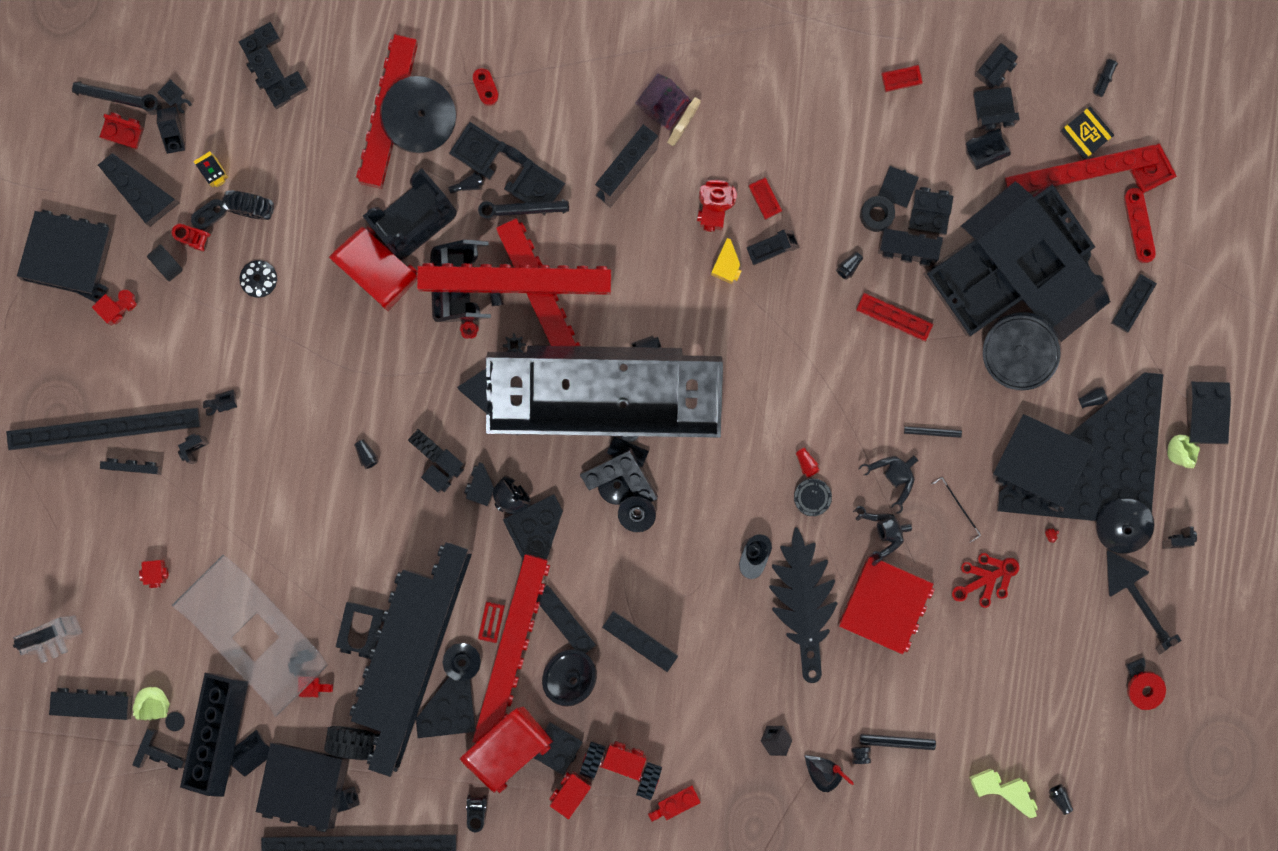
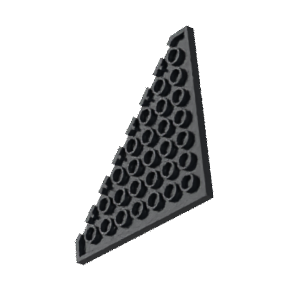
M1142 373L1136 380L1069 434L1094 446V450L1063 512L1060 510L1058 512L1053 511L1047 507L1048 504L1043 502L1036 503L1030 499L1031 496L1024 493L1023 495L1017 494L1009 486L1004 487L998 492L997 512L1096 521L1100 511L1109 502L1119 498H1133L1144 503L1152 513L1164 374Z

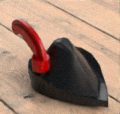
M804 755L811 780L820 791L828 793L834 790L842 778L851 785H854V782L843 773V770L836 763L821 757Z

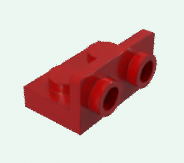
M112 112L110 115L104 114L103 118L105 121L99 137L137 150L144 130L139 124L140 122L129 118L128 121L121 119V115Z

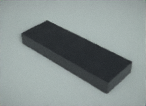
M1140 274L1111 324L1128 333L1157 283Z

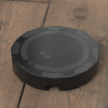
M810 478L802 481L796 487L794 503L802 514L815 517L829 509L832 503V493L825 482Z

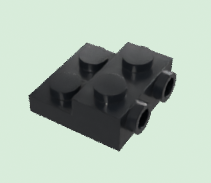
M920 187L919 190L916 189L913 196L908 229L946 235L954 196L949 195L950 192L945 190H939L938 193H934L927 187Z

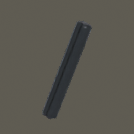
M861 734L859 737L861 745L923 750L936 749V741L933 739Z

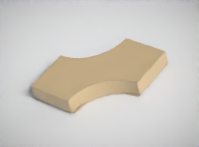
M696 97L692 100L667 143L672 146L677 143L697 111L701 100Z

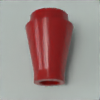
M806 448L795 453L802 474H805L807 478L820 471L819 464L807 452Z

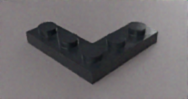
M631 448L580 472V477L589 491L622 475L634 496L644 497L650 502L658 499L655 489Z

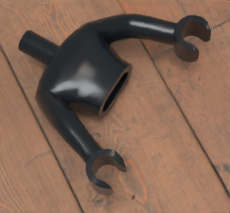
M914 455L906 462L897 456H890L869 465L862 464L858 467V470L865 466L867 467V472L864 475H868L872 470L889 465L886 471L883 472L888 481L895 488L905 484L897 502L893 503L890 507L892 508L896 504L899 505L900 509L895 513L899 514L903 511L902 505L908 498L915 481L910 468L919 460Z
M858 506L853 510V512L859 514L855 518L857 521L867 519L878 522L877 531L880 539L892 542L882 551H874L869 556V558L873 557L875 559L871 563L873 566H876L882 558L887 557L903 544V532L912 531L911 524L900 525L893 514L866 513L865 508L862 506Z

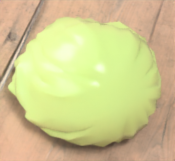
M1177 435L1168 444L1167 456L1175 464L1182 465L1185 468H1194L1197 463L1200 447L1190 444L1187 435Z
M147 687L137 693L132 709L133 715L137 720L167 717L170 703L161 689Z

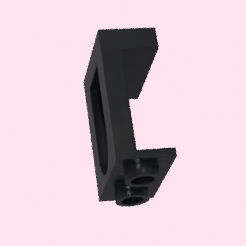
M346 602L335 646L340 648L339 652L351 654V651L358 652L359 657L369 659L372 648L377 645L375 638L378 630L381 628L385 610ZM354 612L373 616L367 642L360 649L351 647L348 642Z

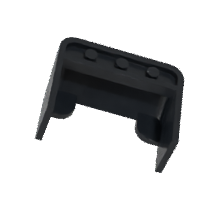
M463 239L434 246L430 253V263L438 267H442L443 263L453 264V267H461V264H474L478 258L477 248L488 246V241ZM431 292L432 316L435 322H468L491 318V314H480L478 304L470 302V293Z

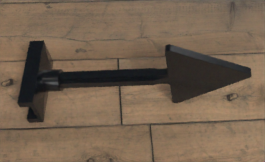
M1107 551L1109 596L1112 597L1123 589H1128L1157 634L1156 637L1161 644L1155 649L1159 655L1171 646L1174 647L1182 640L1178 634L1170 637L1168 632L1164 631L1134 585L1136 581L1148 575L1149 571L1111 551Z

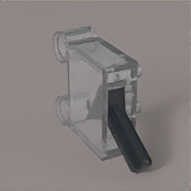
M76 615L59 617L13 637V647L19 650L21 656L37 653L40 662L44 663L48 661L45 653L47 647L52 658H56L59 656V652L55 644H57L61 654L67 653L68 649L64 640L76 637L83 632Z

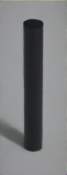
M904 426V434L962 437V430Z

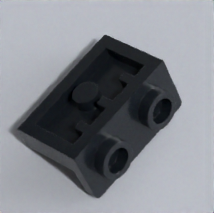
M1194 526L1181 529V535L1168 536V540L1162 541V549L1195 546L1197 532L1194 531Z

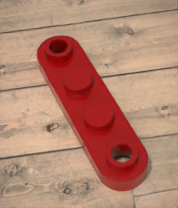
M1132 188L1125 193L1124 204L1136 259L1140 263L1146 264L1155 258L1156 250L1144 194L1140 189ZM1133 194L1138 197L1136 201L1132 199ZM1144 250L1149 251V256L1144 255Z

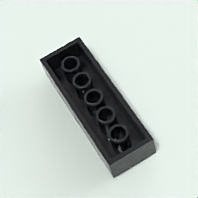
M204 673L180 788L206 796L224 797L249 681L222 674Z

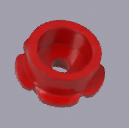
M473 321L461 324V336L465 339L475 338L479 331L478 325L474 324Z

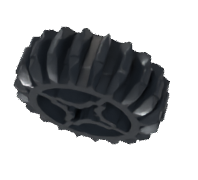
M229 190L225 192L222 198V208L239 216L269 220L274 211V203L271 200L251 193Z

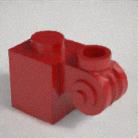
M129 290L120 291L118 294L119 301L116 302L105 294L92 308L107 324L111 326L113 324L116 325L123 319L122 315L125 314V311L128 310L130 312L137 306L135 295Z

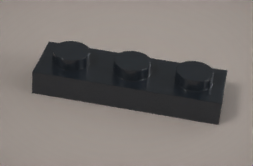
M107 458L106 462L100 461V469L157 475H161L162 467L156 466V462H145V465H138V461L126 460V463H118V459Z

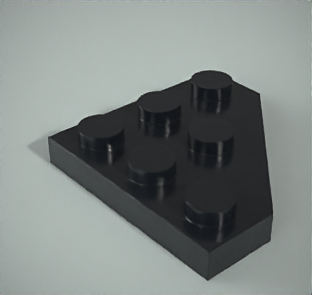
M555 494L527 507L520 513L503 519L522 560H524L525 554L543 559L548 558L563 513Z
M450 677L446 680L416 718L417 738L476 731L470 680L461 682L455 681Z

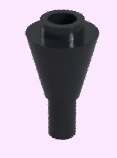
M474 172L460 181V183L449 186V192L452 194L461 190H482L484 180L481 174L478 175L477 172Z

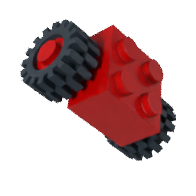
M591 741L583 759L579 775L594 780L600 765V768L602 767L639 781L640 784L636 795L648 800L652 799L662 771L661 766L647 762L644 773L641 775L647 759L644 751L634 747L632 750L625 748V744L615 741L614 744H609L605 758L601 761L606 746Z

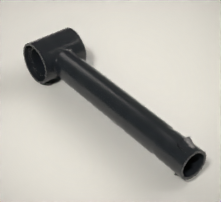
M82 81L74 82L72 86V93H75L77 96L80 94L142 108L150 115H157V110L162 109L161 101L152 94H146L141 97L83 84ZM155 101L154 107L149 109V102Z
M562 199V201L497 205L484 201L479 205L478 213L486 220H494L497 216L553 212H562L564 214L569 212V201ZM491 206L492 213L486 216L484 210L486 207Z

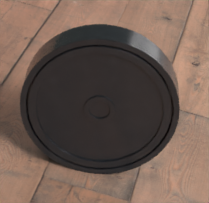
M1027 312L1012 313L999 319L989 330L983 344L984 364L992 378L1007 388L1022 391L1035 389L1050 380L1056 372L1061 359V341L1055 328L1041 316Z

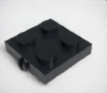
M549 722L545 732L553 740L549 745L551 749L544 755L539 753L534 759L564 775L570 763L574 762L577 756L575 754L583 741Z

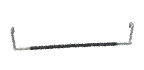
M946 484V487L954 497L955 501L957 502L963 513L966 515L972 526L976 529L975 525L973 524L969 516L966 514V512L954 496L949 486Z

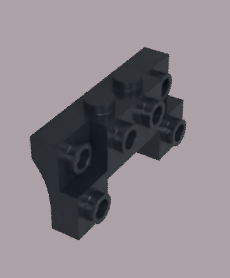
M269 22L254 30L255 33L238 42L249 61L246 63L251 74L255 72L258 77L255 79L260 90L264 88L275 109H278L293 98L306 92L308 88L298 71L284 78L268 49L281 41L272 23Z

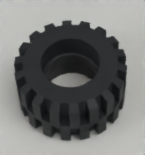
M330 726L327 730L324 751L337 757L367 760L370 752L374 751L373 742L376 735L373 732L352 727Z

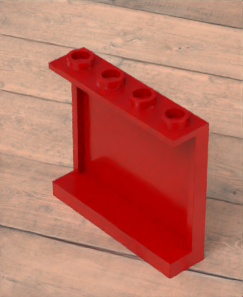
M868 556L838 623V627L903 655L904 652L909 651L912 643L909 640L911 635H915L919 628L917 621L926 612L927 606H925L927 598L931 599L935 589L932 588L934 584L883 561L873 566L871 563L875 559Z

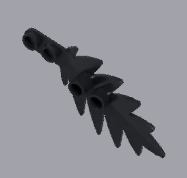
M795 527L792 536V546H780L782 554L792 568L772 565L775 573L792 589L769 585L770 590L794 611L773 607L772 611L786 626L797 633H786V636L800 645L802 676L804 680L808 683H816L822 676L819 643L830 633L829 629L820 630L828 622L838 603L835 601L821 608L818 607L829 595L835 580L832 579L814 587L822 577L828 560H823L810 566L815 553L816 543L805 546L799 529ZM809 651L814 652V656L812 658L807 657V653ZM811 670L816 672L814 677L809 676Z

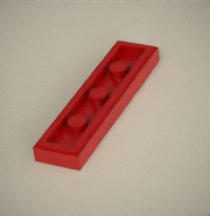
M863 293L856 309L857 312L926 342L934 325L866 293Z

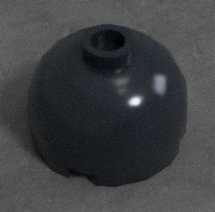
M504 476L494 487L493 498L496 502L494 505L501 512L517 514L530 505L531 499L521 485L517 487L513 484L515 480L509 476Z

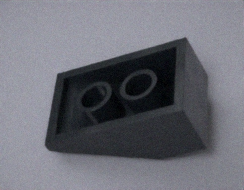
M1191 381L1186 389L1189 443L1228 445L1231 410L1230 382Z

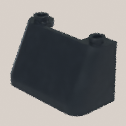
M422 168L411 176L410 185L413 188L387 209L382 211L381 208L375 207L369 209L363 215L364 219L391 252L401 260L408 257L449 224L457 214L456 209L446 195Z

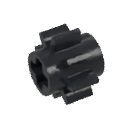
M513 333V338L505 337L508 342L503 344V347L509 349L507 352L524 353L522 347H526L527 344L521 343L523 336L518 339L515 333ZM518 341V342H519V343H518L519 348H518V349L513 348V349L511 350V347H512V346H511L510 343H511V342L516 343V342Z

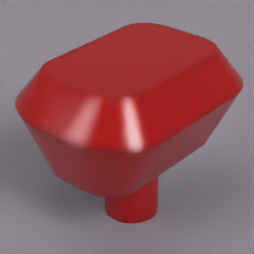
M1048 528L1045 530V535L1049 542L1054 543L1058 539L1057 534H1059V531Z

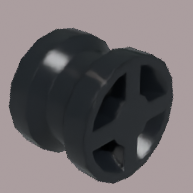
M870 747L851 748L854 756L852 764L871 763V758H869Z

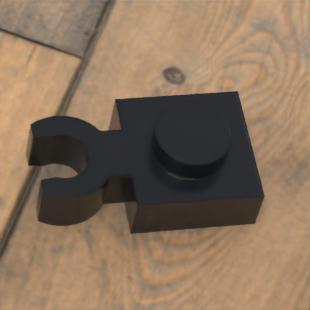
M171 79L157 92L170 106L176 103L181 113H185L181 107L183 103H187L190 107L192 106L189 100L182 98L185 93Z

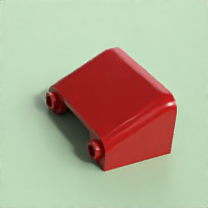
M362 226L340 245L329 258L389 312L417 281L416 274L418 271L410 264L406 266L374 237L376 233L368 226L364 228Z
M522 706L508 714L460 757V761L493 793L498 792L500 794L508 787L506 783L531 759L539 753L544 755L551 749L549 745L553 740L526 708Z

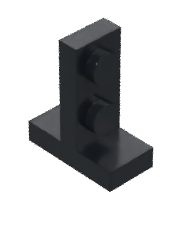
M784 229L777 232V235L746 247L752 264L757 265L785 252L799 249L800 247L794 232Z
M153 728L147 729L132 766L137 768L143 767L149 755V759L159 763L164 761L172 769L184 768L186 759L153 746L152 744L158 730Z

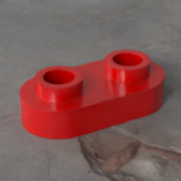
M477 69L473 73L472 78L479 98L484 105L492 106L499 99L493 78L487 69ZM480 75H485V79L482 81L478 78ZM487 92L492 93L491 98L485 96Z

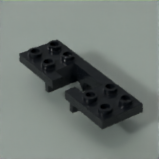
M469 122L449 152V155L488 180H491L495 174V171L490 169V166L499 153L522 167L523 170L514 184L509 181L504 190L524 203L554 202L566 185L563 181L533 163L532 160L516 148L497 140L471 122Z

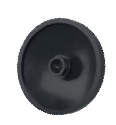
M412 76L398 81L386 92L380 106V121L386 136L398 148L410 153H426L439 148L449 139L456 122V110L450 94L441 84L427 77ZM419 110L421 111V114L423 115V117H420V116L418 115V111H419Z

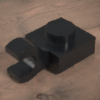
M234 390L215 395L216 399L203 401V408H207V416L215 414L216 410L223 412L237 408Z

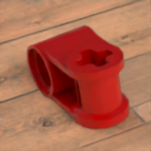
M176 224L171 232L174 239L202 252L205 251L204 246L207 238L211 236L206 231L184 224ZM180 229L186 230V235L183 238L177 237V232Z

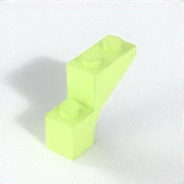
M992 769L969 777L975 794L978 797L986 794H999L1029 818L1037 816L1035 811L1038 809L1033 799L1030 800L1028 795L1030 788L1026 781L1023 782L1022 779L1018 778L999 785L1001 783L998 772H994Z

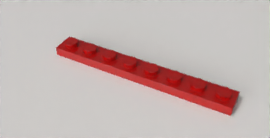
M1150 145L1005 177L1006 187L1016 181L1028 192H1034L1042 189L1047 184H1053L1056 187L1159 164L1156 145Z

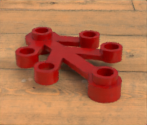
M986 553L980 554L977 558L979 564H990L999 568L993 572L972 566L969 562L962 563L960 569L963 573H972L982 578L965 587L957 586L953 588L951 592L952 598L955 601L962 602L967 598L968 593L986 584L983 597L979 599V605L987 608L991 605L990 598L996 579L1003 576L1001 586L996 590L995 594L997 598L1005 599L1008 596L1007 589L1010 579L1020 569L1016 559L1005 558L1002 561L989 557ZM983 555L987 557V561L985 563L981 562L980 560L981 556ZM1009 563L1013 566L1011 571H1008L1006 568ZM965 564H968L970 566V570L968 572L964 571L963 569ZM1001 589L1005 591L1003 597L998 594ZM957 590L962 592L960 598L956 597L955 593ZM984 598L988 600L986 606L982 605V599Z

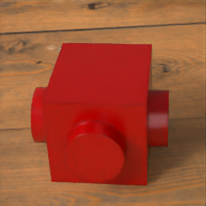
M703 206L702 211L698 210L697 222H700V227L704 228V231L715 232V229L723 230L725 211H713Z
M164 560L141 562L142 570L139 571L140 581H143V585H149V588H160L162 583H166V579L169 578L168 568H165Z

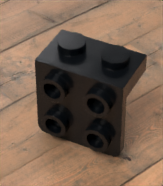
M1004 87L976 91L973 94L978 130L985 129V131H990L1001 126L1011 128L1020 120L1019 112L1015 113L1011 88Z

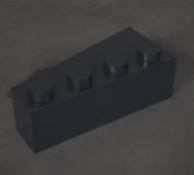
M113 153L98 164L103 173L149 227L179 204L177 200Z

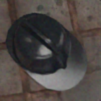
M754 535L746 539L741 545L739 568L742 575L748 579L758 578L765 569L772 550V543L766 535Z

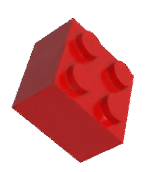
M574 771L571 774L566 773L560 783L563 786L560 790L556 788L549 799L551 801L550 807L568 820L592 787L589 781Z

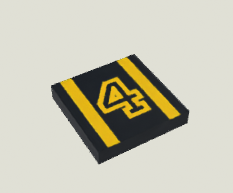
M1091 107L1087 108L1060 131L1084 160L1114 136Z

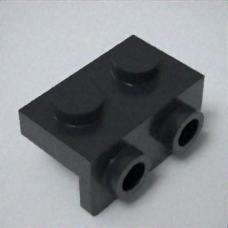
M1000 128L991 130L978 138H972L965 143L966 154L975 170L1011 155L1010 149L1002 138Z
M192 434L185 438V442L178 445L180 449L178 454L182 461L195 464L197 461L192 452L208 445L209 442L204 436Z

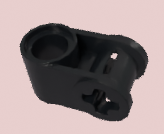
M467 794V828L471 832H479L485 826L487 795L471 797L470 794ZM473 818L480 819V828L475 829L471 826Z

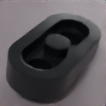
M219 199L211 200L195 211L191 216L192 225L197 229L205 230L222 219L227 213L222 208V201ZM216 207L221 208L219 213H215ZM200 218H205L203 224H199Z

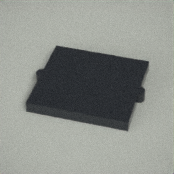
M889 166L878 196L889 199L892 204L907 208L919 177L907 173L906 170L902 171Z

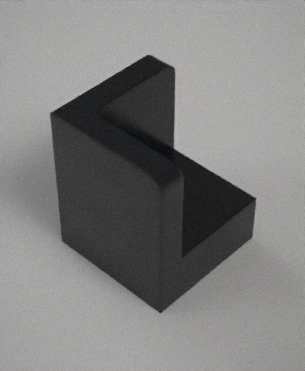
M766 726L761 743L769 755L787 756L792 739L784 726Z

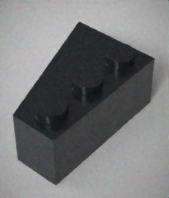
M884 228L878 254H882L883 258L893 259V257L901 258L900 261L905 263L916 261L919 262L920 266L930 267L939 260L943 237H937L936 240L926 238L924 234L917 236L908 234L905 231Z

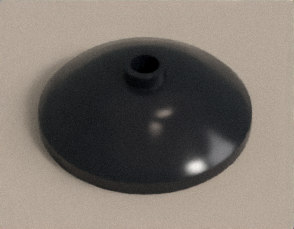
M1119 498L1109 502L1100 511L1096 520L1097 536L1101 543L1113 552L1122 554L1132 553L1143 548L1151 539L1154 532V518L1149 508L1141 501L1133 498ZM1126 528H1131L1129 532H1124Z
M571 649L558 653L548 662L543 672L542 686L546 696L553 703L560 706L568 707L581 703L591 694L597 680L596 666L593 660L582 651Z

